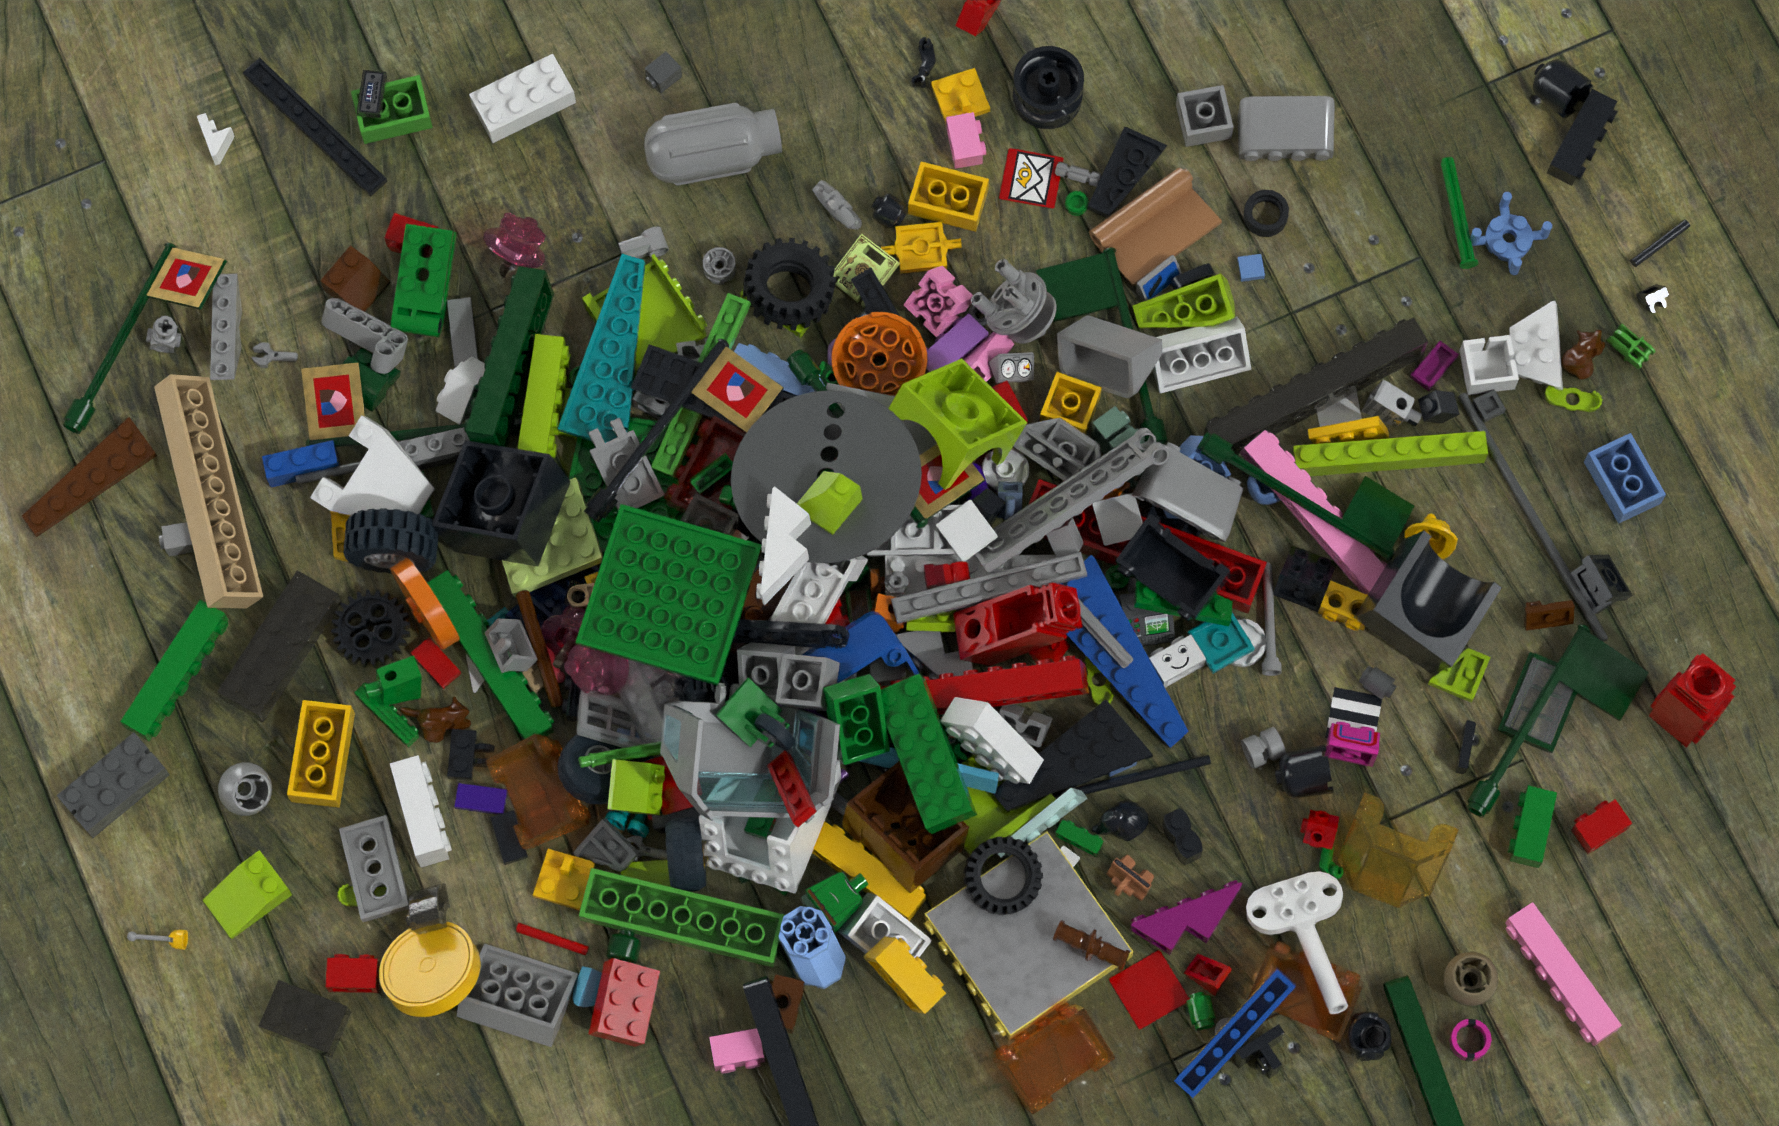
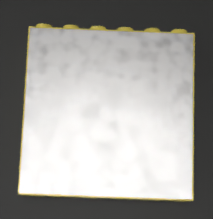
M1045 832L1028 844L1032 847L1033 853L1036 852L1038 855L1037 859L1042 864L1041 873H1043L1041 889L1038 891L1036 899L1029 906L1013 914L988 913L989 911L979 908V905L971 900L972 897L970 894H967V887L965 886L926 912V922L923 923L929 934H935L940 940L937 944L945 956L949 954L954 960L952 966L958 975L961 976L963 974L968 980L966 986L972 995L980 997L982 1000L980 1005L986 1015L994 1017L997 1022L994 1024L997 1031L1002 1037L1006 1035L1009 1040L1117 968V966L1106 961L1103 962L1095 956L1090 961H1086V952L1082 953V950L1074 949L1071 945L1060 940L1054 941L1053 936L1061 920L1075 929L1085 931L1087 934L1096 929V938L1102 936V941H1107L1124 951L1130 950L1128 959L1133 956V950L1048 832ZM1011 855L981 875V881L985 890L992 896L1000 899H1009L1016 896L1022 890L1026 877L1025 869L1022 863L1015 856Z

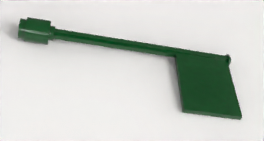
M1108 247L1101 254L1036 270L1037 275L1044 280L1047 292L1056 301V314L1052 323L1118 306L1122 326L1133 330L1116 261L1115 248ZM1145 380L1138 391L1145 416L1143 423L1140 424V429H1149L1156 437V442L1166 445L1168 440L1162 419H1157V416H1154ZM1149 435L1144 436L1145 442L1149 439Z
M1206 432L1197 448L1201 450V454L1219 465L1223 461L1233 464L1385 557L1386 561L1393 558L1395 554L1393 546L1415 507L1413 504L1365 476L1341 519L1236 455L1234 450L1231 449L1233 444L1214 432L1212 434Z
M1579 624L1577 626L1578 630L1491 776L1485 781L1478 782L1467 800L1469 804L1466 808L1478 817L1483 818L1485 814H1489L1501 794L1498 790V783L1558 682L1616 720L1621 721L1649 672L1590 634L1588 626Z

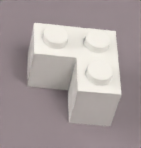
M470 357L465 362L461 361L455 369H450L444 378V382H446L445 387L437 397L439 403L436 412L459 425L467 418H470L472 412L471 403L473 398L477 397L478 381L484 375L485 363Z

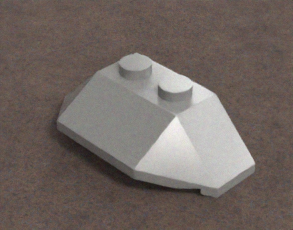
M1062 418L1027 424L1014 444L1015 448L1064 481L1101 457L1100 444Z

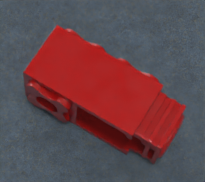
M1053 582L1049 583V586L1043 585L1042 588L1028 585L953 613L960 660L988 666L1067 639L1066 633L1083 627L1077 589Z
M1704 653L1700 656L1697 654L1690 662L1686 671L1683 674L1679 671L1657 695L1654 702L1650 705L1653 710L1649 717L1686 748L1691 742L1696 745L1720 718L1721 714L1735 697L1732 694L1736 688V685L1733 684L1735 679Z

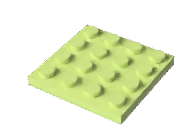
M576 477L570 479V485L539 566L502 560L512 594L515 598L516 594L520 591L528 590L531 592L602 563L603 554L591 517L583 512L586 509V502Z

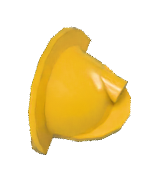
M1432 513L1428 514L1421 523L1412 524L1405 530V538L1422 531L1430 534L1432 537L1429 540V544L1442 560L1449 557L1456 549L1458 538L1451 532L1450 526L1445 521L1436 519V516Z

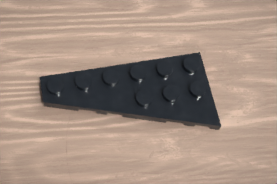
M1105 699L1039 753L1044 761L1030 784L1021 782L1015 784L1006 780L997 787L996 793L992 794L1007 812H1011L1032 804L1050 793L1052 795L1058 794L1060 791L1070 787H1076L1105 776L1109 772L1133 765L1135 762L1153 757V754Z

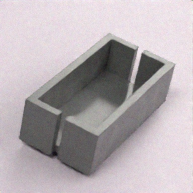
M133 732L61 791L57 797L88 834L94 838L170 774L135 732Z

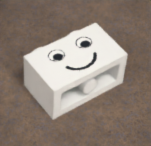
M1192 635L1185 638L1180 636L1171 642V646L1163 649V647L1158 648L1150 654L1151 657L1149 659L1164 687L1171 685L1205 665L1206 658Z

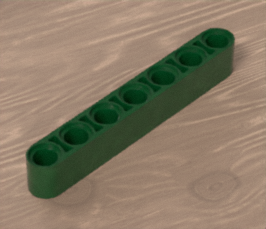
M1406 975L1384 982L1383 988L1433 1126H1464L1409 976Z

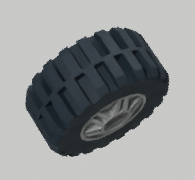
M387 508L361 510L353 513L346 521L343 553L350 564H354L358 568L362 567L368 571L373 570L378 573L392 574L390 568L407 557L419 572H425L436 563L439 534L432 527L433 520L429 517L426 518L422 514L401 511L399 509L389 510Z

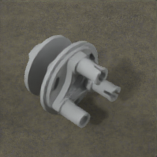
M999 260L995 265V271L1000 273L1006 281L997 288L990 300L981 292L975 293L971 298L972 305L984 314L989 328L996 334L1008 335L1016 343L1031 342L1046 334V330L1051 325L1056 314V301L1047 292L1046 284L1039 275L1031 272L1023 273L1021 270L1015 269L1008 260Z

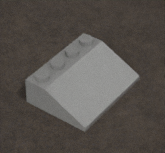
M484 944L479 954L481 961L479 977L471 992L458 1004L457 1017L552 1047L569 1004L578 973Z

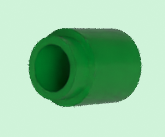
M1204 992L1191 994L1186 1004L1191 1023L1195 1025L1196 1031L1214 1027L1216 1016L1210 995H1205Z

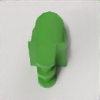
M1623 324L1618 326L1613 336H1609L1606 339L1607 343L1625 357L1624 361L1627 360L1637 369L1642 367L1643 362L1649 360L1648 356L1650 354L1653 355L1656 352L1643 339L1644 336L1639 338Z

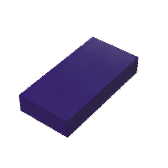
M458 783L454 807L460 810L503 814L508 791L507 789Z

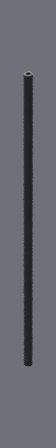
M1209 755L1073 788L1081 790L1086 795L1210 765L1211 760ZM1065 789L1063 791H1060V793L1053 795L1054 798H1059L1069 789Z

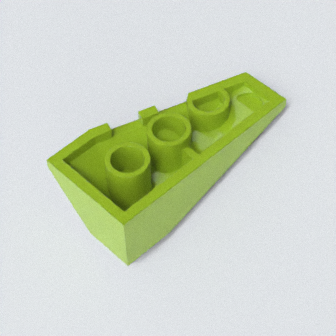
M1221 273L1132 306L1140 329L1208 327L1235 319L1234 299L1228 280Z

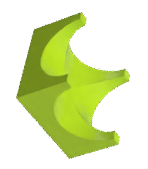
M962 358L903 383L888 408L900 420L917 422L932 434L942 456V475L938 484L944 490L950 488L957 477L976 458L990 449H993L991 460L996 465L1003 463L1028 423Z

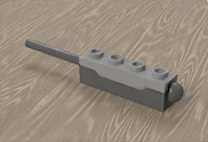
M463 427L398 443L420 470L457 462L464 441H469V438ZM361 461L296 475V481L299 485L321 480L323 477L331 478L353 473Z

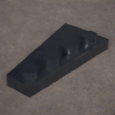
M1124 127L1087 209L1106 218L1111 216L1165 151L1167 145L1128 127Z

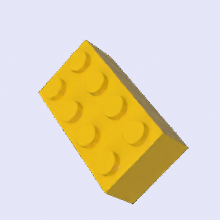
M302 701L287 796L291 802L340 808L355 712L351 705Z

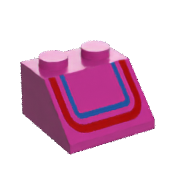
M1346 722L1332 723L1329 729L1324 756L1373 767L1379 751L1380 733L1375 732V729L1370 727H1360L1359 729L1351 727Z

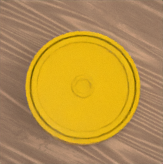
M447 921L424 922L404 931L390 944L381 960L379 969L380 984L392 1004L401 1012L415 1017L435 1016L452 1009L471 992L480 973V955L469 935L458 925Z

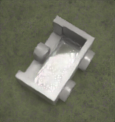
M498 618L485 632L501 673L507 671H527L538 660L521 620Z

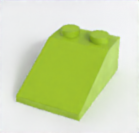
M259 850L238 865L203 899V902L229 937L233 939L292 896V893Z

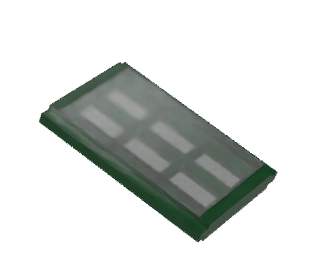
M1529 653L1497 731L1512 738L1514 737L1558 662L1536 653ZM1558 682L1523 742L1545 752L1553 753L1577 693Z

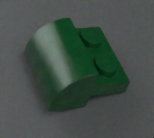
M361 347L352 358L348 356L343 364L359 362L364 408L372 412L386 397V391L400 377L401 371L394 367L389 373L375 372L371 368L373 354Z

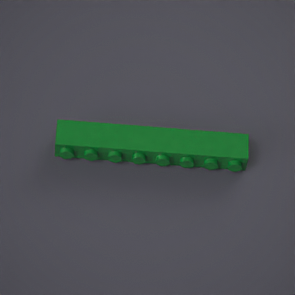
M446 570L427 582L454 625L460 638L458 642L528 747L530 748L553 733L551 724L554 723V720L547 710L542 712L538 706L541 701L534 691L529 692L525 685L528 684V681L521 671L518 673L516 671L501 673L485 635V632L488 630L486 627L489 626V623L482 613L478 615L474 610L476 604L470 594L464 595L460 589L463 587V584L456 574L452 576Z

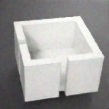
M1510 335L1489 337L1485 351H1482L1485 344L1484 338L1462 342L1459 352L1467 395L1488 393L1492 390L1497 392L1515 389L1519 378L1516 362L1513 359L1514 351Z

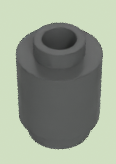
M1368 666L1359 679V683L1363 684L1362 687L1382 700L1385 696L1390 698L1397 687L1393 684L1395 679L1377 667L1372 668Z

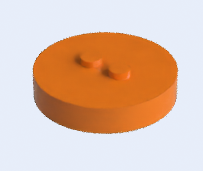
M406 557L390 568L391 573L406 597L405 600L411 608L412 614L419 624L423 623L437 645L444 650L460 640L444 608L410 559Z

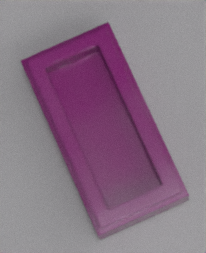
M1439 341L1412 372L1410 378L1429 392L1458 358L1459 354L1442 341Z

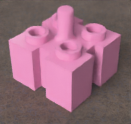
M943 266L928 270L918 284L921 289L913 291L904 303V306L916 318L923 316L926 319L923 325L936 337L952 329V324L959 318L957 314L967 310L972 303L971 298L973 296L963 285L956 287L953 284L955 277Z

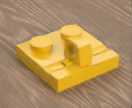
M975 68L931 82V87L945 124L946 117L974 112L976 117L990 112L989 103Z
M548 849L533 897L580 910L591 868H595L596 863Z

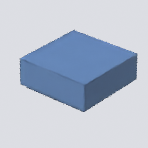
M1261 254L1237 258L1241 282L1265 278Z

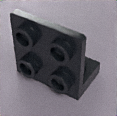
M1292 546L1273 595L1318 612L1337 564L1326 557Z

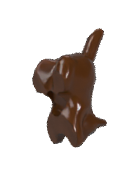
M1577 330L1579 342L1568 349L1562 356L1561 368L1575 375L1580 380L1591 377L1594 371L1592 359L1601 355L1605 348V342L1601 341L1602 330H1596L1595 332H1580Z
M455 696L452 698L451 705L443 708L429 707L423 710L406 707L400 708V711L406 716L418 719L424 739L431 743L442 741L445 731L448 729L464 730L471 726V721L465 718L469 714L468 708L459 702Z

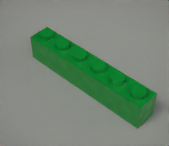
M201 599L199 600L120 722L124 728L135 732L136 735L148 742L152 737H156L159 734L164 718L172 714L175 708L174 703L179 696H183L187 691L189 680L200 671L202 667L201 662L206 655H210L215 647L214 642L217 637L223 635L226 631L228 618L224 612L217 608H207L206 602Z

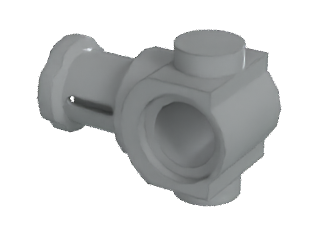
M162 316L154 322L153 329L148 328L146 342L151 343V350L174 353V348L180 347L182 333H177L178 326L171 317Z

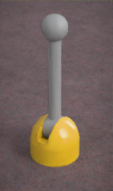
M178 929L172 931L169 936L141 935L131 931L127 934V939L129 941H135L136 939L168 941L172 948L185 950L188 944L187 930Z

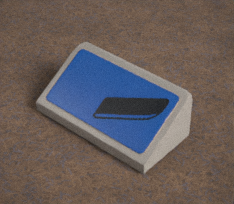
M1171 255L1137 282L1136 293L1144 301L1160 295L1171 286L1170 282L1173 278L1182 274L1175 256Z

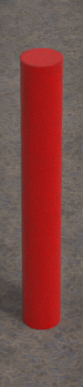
M518 923L516 928L517 933L585 956L589 950V946L522 923Z

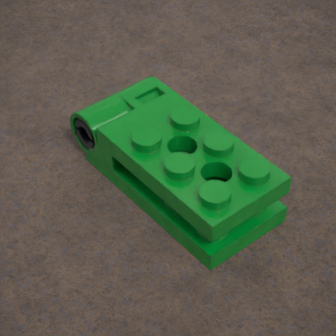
M406 224L391 318L392 328L405 333L440 337L449 291L457 238L456 232ZM427 246H431L433 253L430 257L425 258L423 254L424 249ZM427 269L429 277L426 281L422 282L420 273Z

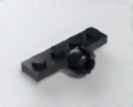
M872 267L851 279L866 307L854 319L871 314V312H889L900 316Z

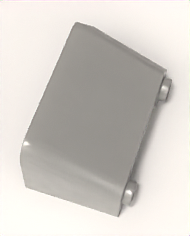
M1168 442L1164 446L1169 451V459L1162 465H1155L1153 463L1147 467L1132 496L1141 501L1146 499L1153 506L1161 508L1197 528L1196 530L1203 532L1202 535L1211 540L1226 542L1243 492V488L1240 486L1241 482L1231 476L1225 478L1180 453V447ZM1163 450L1156 451L1153 458L1159 457Z

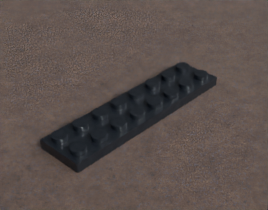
M649 344L631 389L671 404L701 365V362ZM781 392L767 411L795 396ZM693 394L690 395L681 407L740 429Z

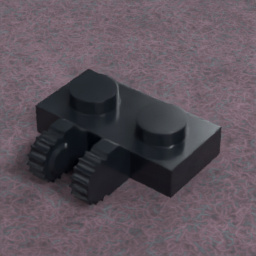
M452 729L447 772L448 779L473 780L474 767H493L491 759H475V752L493 753L495 746L484 743L476 744V730Z

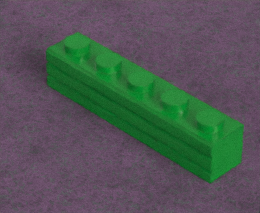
M364 682L354 692L356 697L409 748L419 738L417 728L413 725L410 726L407 723L408 720L403 715L399 716L396 713L398 710L392 704L390 706L384 705L380 695L367 698L364 690V684L367 683Z

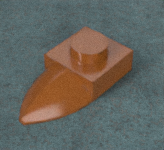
M870 568L871 600H875L877 594L885 591V577H880L879 569Z

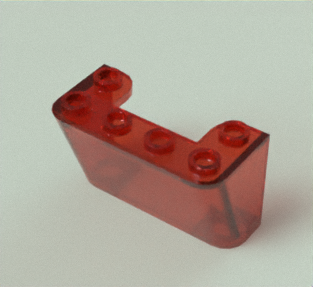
M716 416L702 422L696 435L700 436L697 443H691L685 456L689 457L685 466L681 464L674 476L678 479L677 482L669 486L663 497L667 500L665 505L717 529L723 527L732 506L720 503L719 497L725 485L731 486L732 470L700 494L689 479L724 453L733 462L746 432Z

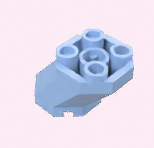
M800 906L783 916L779 940L800 980L804 981L807 986L812 985L820 989H825L840 980L846 956L823 912L813 907Z

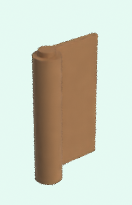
M1177 168L1089 231L1092 241L1102 253L1108 247L1116 249L1115 256L1119 272L1132 286H1135L1139 280L1168 257L1178 255L1222 223V220L1192 189L1191 181H1193V177L1187 169Z

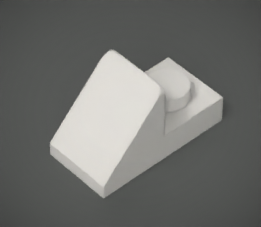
M206 113L198 115L197 118L215 166L219 165L234 139L232 128L229 127L217 131L214 120L209 121Z

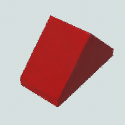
M1197 954L1184 974L1216 996L1229 978L1232 969L1227 965Z

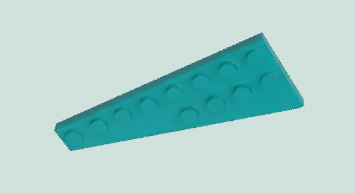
M621 254L559 423L558 430L560 432L591 441L588 433L598 428L606 443L617 438L610 425V422L617 418H620L626 432L629 431L633 392L631 387L634 382L645 273V261L642 259Z

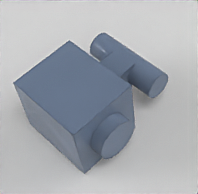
M998 481V497L1004 501L1005 505L997 518H1003L1005 521L1022 510L1023 482Z

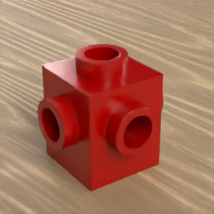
M1310 810L1308 819L1303 818L1300 832L1304 833L1303 843L1316 848L1323 847L1332 850L1339 816L1330 815L1321 810Z

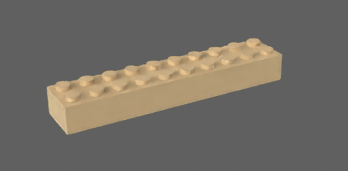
M170 374L154 386L207 608L247 609L263 598V593L210 378Z

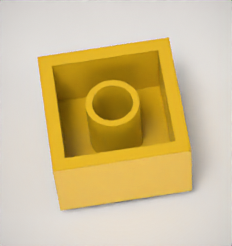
M1056 372L1040 413L1039 422L1062 418L1086 435L1099 403L1102 387Z

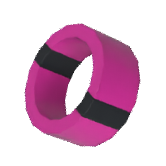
M1466 1019L1459 1022L1451 1032L1449 1039L1450 1048L1454 1055L1468 1062L1477 1061L1482 1058L1490 1048L1492 1041L1491 1033L1487 1026L1475 1019ZM1464 1027L1478 1029L1484 1037L1483 1049L1477 1053L1463 1051L1457 1043L1458 1031Z

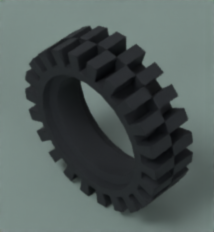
M1009 836L992 838L981 843L968 857L963 872L965 873L964 884L967 887V894H970L972 897L971 900L977 903L982 910H987L991 914H1013L1029 906L1038 896V891L1042 886V864L1038 861L1036 852L1033 853L1031 850L1032 847L1022 843V840H1016ZM996 853H1008L1015 856L1025 869L1026 877L1022 890L1016 896L1009 899H1000L992 896L985 890L981 881L983 863L988 857Z

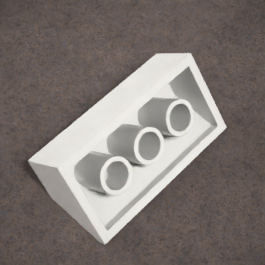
M1238 317L1215 326L1194 327L1156 337L1162 339V355L1152 371L1160 393L1251 370L1245 327Z

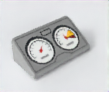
M1033 352L998 354L989 361L996 383H1002L1006 380L1008 383L1034 380Z

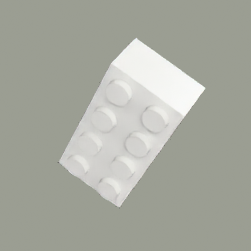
M553 54L469 94L472 107L492 143L576 103L574 91Z
M954 697L940 720L947 728V733L957 738L961 742V747L976 757L975 761L985 766L989 771L999 773L998 781L1004 779L1015 784L1019 782L1030 784L1044 761L988 702Z
M419 755L390 763L414 854L420 867L448 860V851H452L446 832L441 831L442 828H445V824L439 807L435 808L436 805H439L433 785L428 784L433 781L426 761L421 762Z

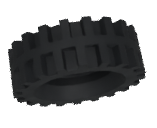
M781 238L775 240V245L771 246L769 242L763 244L762 251L756 249L753 253V259L749 258L743 283V297H747V300L751 302L750 307H754L753 315L756 318L761 315L765 317L764 324L768 326L771 321L777 323V329L781 330L783 325H790L792 331L796 330L799 324H802L805 329L810 326L811 320H814L816 323L819 322L822 313L826 315L836 283V277H833L834 266H828L829 257L827 255L821 257L819 255L820 248L817 246L813 249L809 248L808 241L803 240L802 244L795 243V238H789V243H782ZM793 272L807 280L810 285V293L805 299L787 302L778 299L770 293L767 281L773 274Z

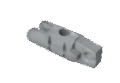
M821 180L812 191L826 210L845 227L854 230L861 228L862 222L852 210L853 207L826 181Z

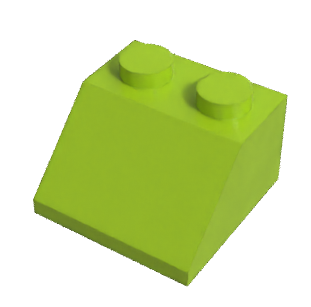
M612 759L607 809L634 814L660 815L665 766Z

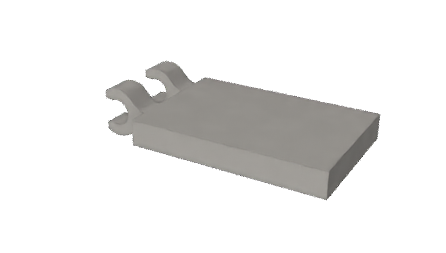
M620 418L610 422L617 438L609 442H604L598 428L588 433L595 446L589 452L607 487L640 445L634 430L626 432ZM646 455L616 493L618 495L615 499L618 500V503L615 506L618 511L621 504L639 508L665 495Z

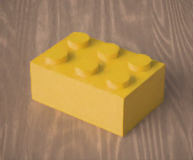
M921 161L908 202V214L976 232L989 190V179Z
M884 936L863 956L864 959L912 1011L926 1014L946 994L942 989L944 984L934 974L932 976L929 975L925 970L927 965L918 956L914 958L909 953L911 948L902 938L897 939L896 937Z

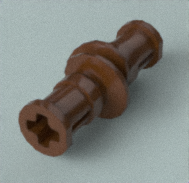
M1063 920L1060 921L1053 936L1054 941L1060 940L1071 945L1074 949L1082 950V953L1086 952V961H1090L1095 956L1103 962L1106 961L1117 966L1118 970L1122 971L1129 957L1130 950L1124 951L1107 941H1102V936L1096 938V929L1087 934L1083 930H1078L1065 924Z

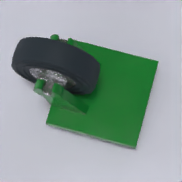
M747 678L716 714L750 748L757 740L769 748L775 744L785 751H788L795 743L794 737L787 730L790 724L779 716L782 709L750 678Z

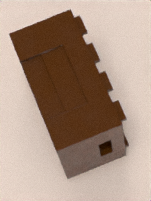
M900 761L846 803L842 827L858 843L862 842L893 873V877L909 893L913 892L963 850L969 826L962 821L933 834L927 831ZM896 823L899 825V828L895 830L890 825ZM914 840L916 845L910 846L907 841Z

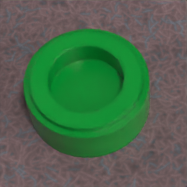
M1073 191L1067 195L1065 208L1069 214L1080 216L1087 211L1089 200L1086 194L1080 191Z

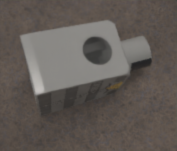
M1384 379L1371 391L1362 409V412L1372 417L1379 416L1383 422L1393 427H1398L1403 421L1416 427L1422 416L1421 413L1411 408L1415 401L1413 397Z

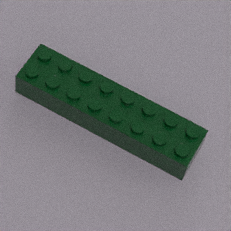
M518 266L516 275L514 274L511 278V291L509 295H506L504 301L505 310L503 315L499 316L497 335H494L492 338V350L490 356H487L485 359V372L478 381V394L472 400V412L464 425V431L471 442L502 447L507 446L529 377L535 334L542 335L554 298V292L546 270Z

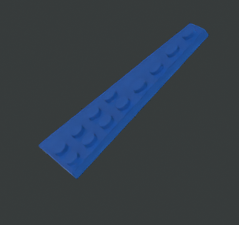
M1090 555L1084 561L1087 577L1060 584L1077 589V595L1081 602L1133 657V661L1126 668H1122L1084 626L1080 629L1076 628L1074 631H1069L1066 635L1168 747L1171 748L1189 731L1096 559Z

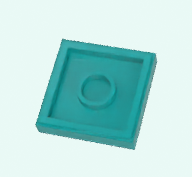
M1233 613L1229 627L1203 622L1187 633L1188 636L1192 635L1206 658L1205 663L1212 674L1255 650V647Z

